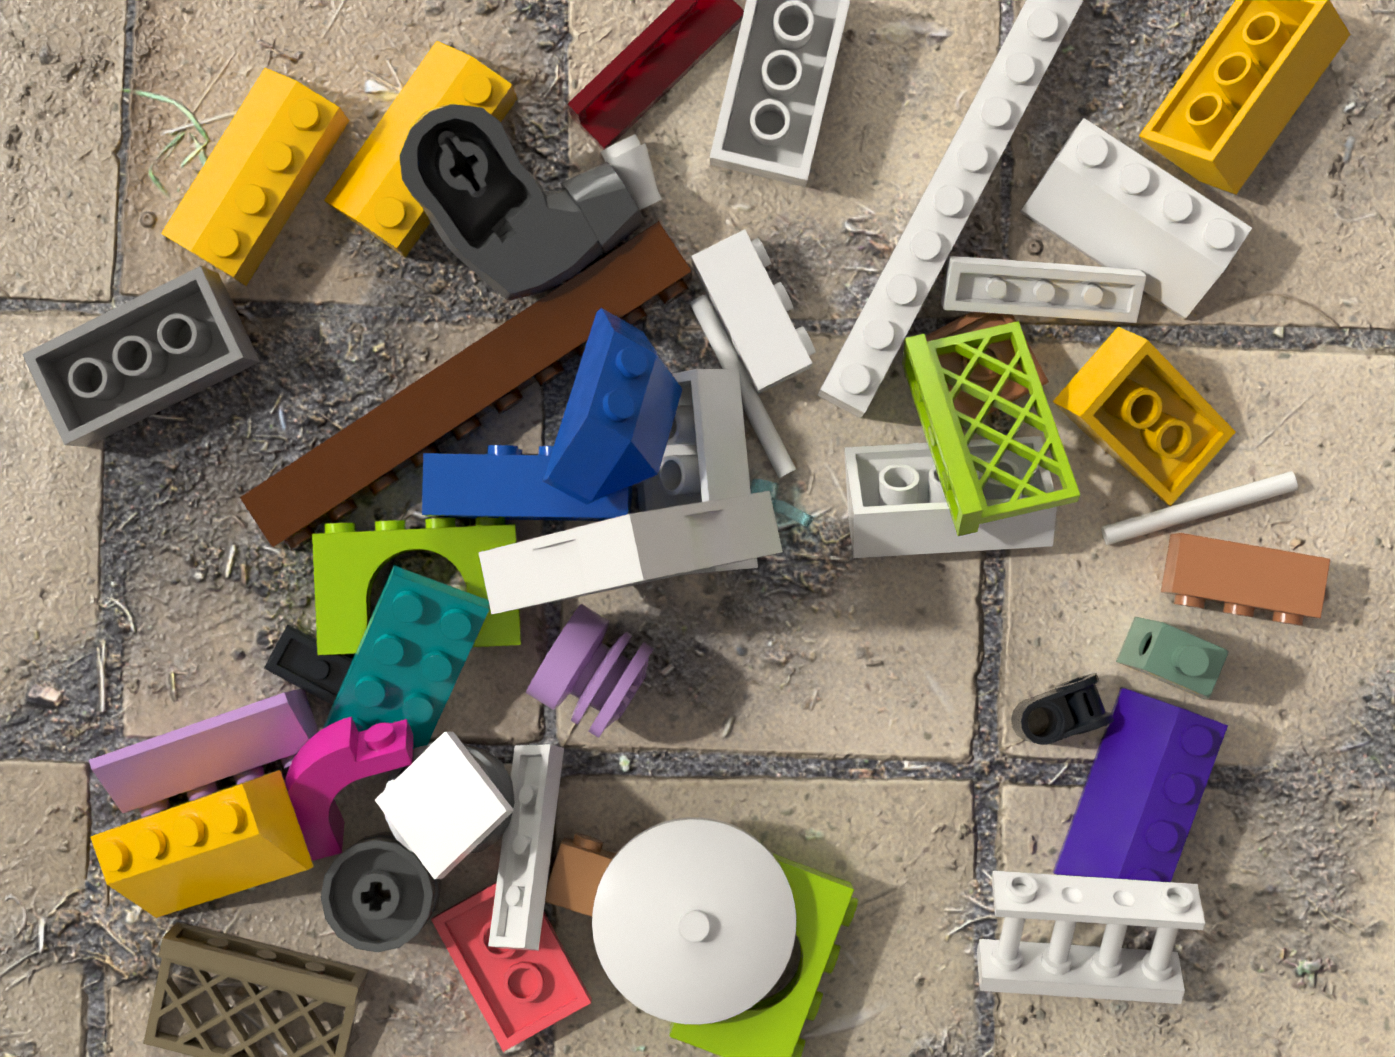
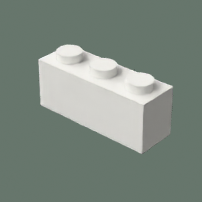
M744 229L691 256V264L758 394L810 369L812 361L809 356L816 353L815 348L805 328L801 326L795 329L787 314V311L793 309L792 302L781 282L775 285L772 284L765 270V267L771 265V262L759 238L751 241Z

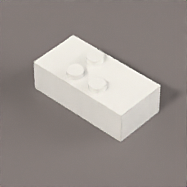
M850 0L746 1L710 153V165L806 187Z

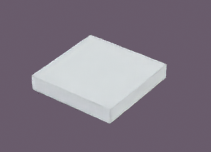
M444 732L375 799L434 879H443L514 811L454 732Z

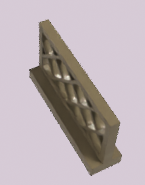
M176 922L162 938L158 955L162 960L143 1044L193 1057H263L254 1043L274 1032L287 1052L283 1057H303L302 1055L321 1044L330 1057L347 1056L360 996L365 988L369 970ZM174 964L192 968L202 984L182 995L171 978ZM208 972L214 973V974H217V975L211 978V976H210V974H209ZM228 977L240 980L250 995L231 1007L216 985ZM257 985H261V986H265V987L262 988L261 990H259V988H258ZM206 990L221 1013L201 1024L187 1001ZM275 990L288 992L298 1006L297 1009L278 1019L265 999L266 995ZM168 994L172 1001L165 1005ZM305 997L312 998L313 1000L307 1002ZM255 1002L269 1025L249 1036L235 1013ZM324 1002L346 1007L342 1023L328 1031L325 1030L313 1011L315 1007ZM176 1007L191 1028L190 1031L181 1036L159 1031L162 1016ZM303 1015L317 1037L297 1048L283 1026ZM223 1020H226L239 1040L238 1043L228 1049L215 1046L206 1030ZM339 1034V1039L336 1047L332 1038ZM196 1036V1038L198 1039V1041L191 1040V1039Z

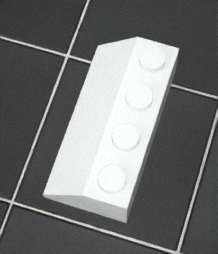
M1085 118L1073 130L1020 211V213L1103 267L1141 270L1146 275L1143 293L1182 319H1185L1224 272L1252 227Z
M693 369L673 373V376L683 390L659 473L653 478L637 484L640 512L751 494L739 369ZM757 558L683 575L758 568Z
M1041 436L1014 438V440L1037 452L1043 446ZM988 439L971 440L968 444L970 454L989 464L1000 448L999 445ZM928 443L845 447L848 520L853 558L1053 546L1057 507L979 524L978 532L957 536ZM1007 450L997 468L1022 480L1032 462ZM1039 466L1029 484L1045 493L1055 491L1050 471ZM976 470L978 478L980 480L983 473ZM991 477L983 488L988 506L1009 502L1016 491ZM1022 494L1020 499L1027 498V496Z

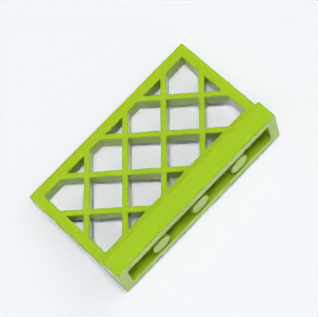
M1019 321L931 341L926 340L925 334L905 338L902 366L957 536L978 532L979 524L1079 501L1080 492ZM1011 339L1016 353L1010 364L1007 365L985 354V351L991 343ZM956 352L970 359V362L961 376L941 367L938 355ZM977 364L1002 375L992 392L968 381ZM1018 364L1020 365L1022 372L1016 369ZM1009 379L1029 390L1031 397L1024 408L999 396ZM947 383L954 386L951 392L949 391ZM961 390L985 402L975 419L955 409L953 402ZM992 406L1017 418L1007 436L982 424ZM1033 407H1035L1037 415L1031 413ZM1024 422L1044 433L1046 441L1039 452L1014 440ZM962 427L968 429V431H967V433L965 434V436H964ZM975 433L1000 446L990 464L970 454L968 444ZM1007 450L1032 462L1022 480L997 468ZM1049 450H1050L1052 459L1046 456V454H1047V452H1048ZM1040 466L1058 475L1063 489L1045 493L1030 485L1029 482ZM976 470L983 473L980 480L978 478ZM990 477L1016 490L1009 502L992 506L987 505L983 488ZM1022 494L1027 496V498L1020 499Z

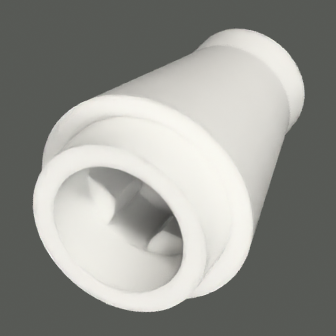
M636 134L601 151L605 162H608L616 171L639 210L662 200L655 182L646 143L641 145Z

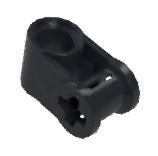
M1097 673L1064 682L1056 686L1055 689L1020 702L1013 710L1011 717L1012 728L1016 735L1024 741L1047 745L1073 735L1096 730L1114 721L1112 713L1105 711L1096 684L1099 682ZM1041 707L1047 713L1049 722L1044 732L1034 735L1028 728L1027 721L1030 713L1036 708Z

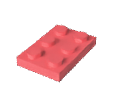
M496 881L433 916L431 921L504 1052L591 1004L592 998L545 912H543L539 951L502 949L488 946Z

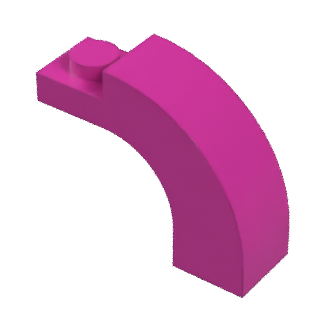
M351 716L320 730L297 752L288 769L285 785L312 861L342 853L345 821L334 799L341 789L356 780L412 764L413 732L407 719L394 723H379L368 730L358 732Z

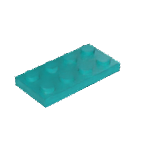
M393 566L323 729L351 716L358 732L368 730L379 723H394L407 719L413 732V749L428 745L490 610L489 600Z

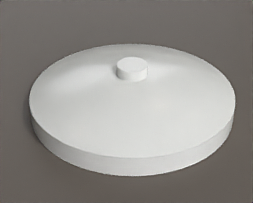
M703 817L678 818L659 823L639 833L626 843L611 860L599 883L592 913L593 938L597 955L608 978L617 990L636 1007L659 1019L674 1023L698 1025L714 1023L734 1017L751 1008L777 983L787 966L794 946L796 934L795 902L791 887L780 864L773 854L754 836L739 827L716 819Z

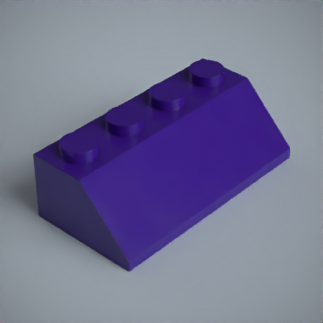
M1121 687L1111 712L1114 721L1105 728L1053 873L1066 876L1171 882L1228 725Z

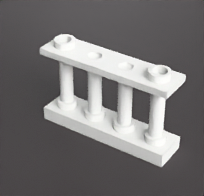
M993 871L992 888L995 917H1004L1000 940L979 939L977 961L980 991L1170 1004L1182 1003L1185 989L1178 952L1172 951L1179 929H1204L1205 920L1198 884ZM1025 919L1055 920L1051 942H1021ZM1076 922L1106 924L1101 947L1071 945ZM1128 925L1157 927L1151 950L1122 948Z

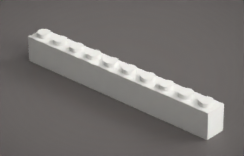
M1026 0L817 396L859 418L865 414L1083 0Z

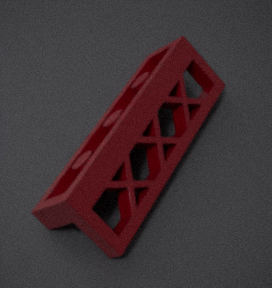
M675 0L567 104L571 118L602 150L612 146L742 21L744 10L734 0Z

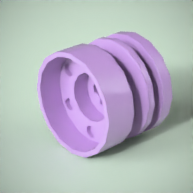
M580 604L546 655L526 693L553 710L561 705L569 694L577 697L578 702L573 711L571 721L578 725L590 706L598 710L599 714L588 732L599 738L604 729L621 718L646 677L649 656L654 648L643 642L631 661L623 656L622 653L633 635L626 631L611 647H608L602 641L608 629L609 620L585 605Z

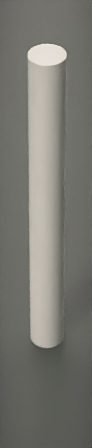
M705 294L690 302V305L722 368L739 369L743 409L778 478L795 471L796 468L708 295Z
M1290 471L1101 527V531L1106 545H1111L1296 491L1298 484L1294 473Z

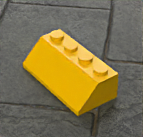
M1235 0L1142 130L1139 137L1144 143L1199 182L1237 195L1351 34L1330 0Z
M436 41L324 201L406 258L431 222L424 209L414 199L402 181L399 155L410 127L424 112L449 104L482 107L502 122L518 99L513 84L474 57Z
M264 68L161 234L247 286L350 120L339 106L300 82Z
M280 770L136 819L90 837L106 884L155 918L314 867Z

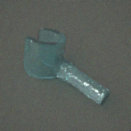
M762 479L752 480L750 486L751 494L770 491L775 512L781 513L807 528L810 526L813 516L785 501L776 499L779 488L778 483Z

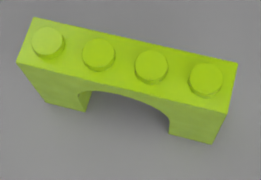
M505 517L475 518L476 526L456 527L455 518L425 519V529H406L405 520L376 521L375 531L355 532V523L325 524V533L312 534L317 655L356 653L371 619V591L374 581L380 570L390 560L406 552L424 550L444 556L461 573L467 592L488 600L479 552L517 543L516 525H506ZM520 609L491 614V610H489L473 647L521 645Z
M772 853L787 877L795 902L796 935L800 941V960L793 978L778 993L761 999L751 1008L729 1019L699 1025L671 1022L669 1037L721 1057H801L805 1046V1039L799 1038L805 1020L814 1021L823 997V993L817 991L823 972L828 974L833 972L841 946L834 942L840 926H850L858 905V899L852 897L854 888L851 882Z

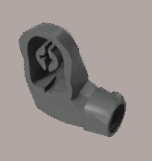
M449 104L424 112L410 127L399 155L402 181L414 199L424 209L444 244L501 297L510 301L542 293L576 276L602 253L606 255L644 224V219L635 201L608 162L560 183L561 189L544 191L535 177L521 165L501 122L482 107Z

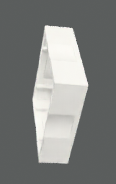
M770 491L627 514L479 552V558L491 614H497L639 585L777 554L783 551Z

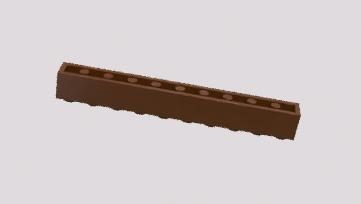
M658 221L241 496V501L272 548L283 549L288 546L291 551L300 548L312 540V534H316L313 528L328 518L332 523L339 522L358 508L354 501L369 491L374 496H377L399 482L396 474L410 464H413L416 469L422 467L423 453L441 454L438 449L439 445L453 436L457 441L470 436L482 427L479 421L481 417L494 409L499 414L506 412L524 399L520 393L522 390L536 381L542 387L555 380L565 372L562 364L575 355L579 354L582 359L598 310L603 308L635 327L648 317L644 311L660 299L664 305H667L687 292L689 287L686 282L692 279V270Z

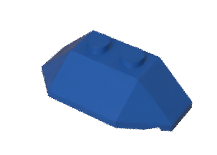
M603 308L596 312L543 478V482L584 504H589L658 475L683 390L644 332Z

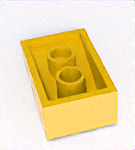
M1120 327L1115 329L1052 401L1088 437L1169 506L1178 499L1236 433L1147 339Z

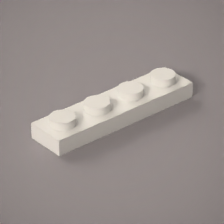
M948 256L940 303L944 310L1137 323L1146 275L1138 269Z
M551 744L515 745L511 771L515 804L510 824L504 831L488 944L490 947L539 951L564 748Z

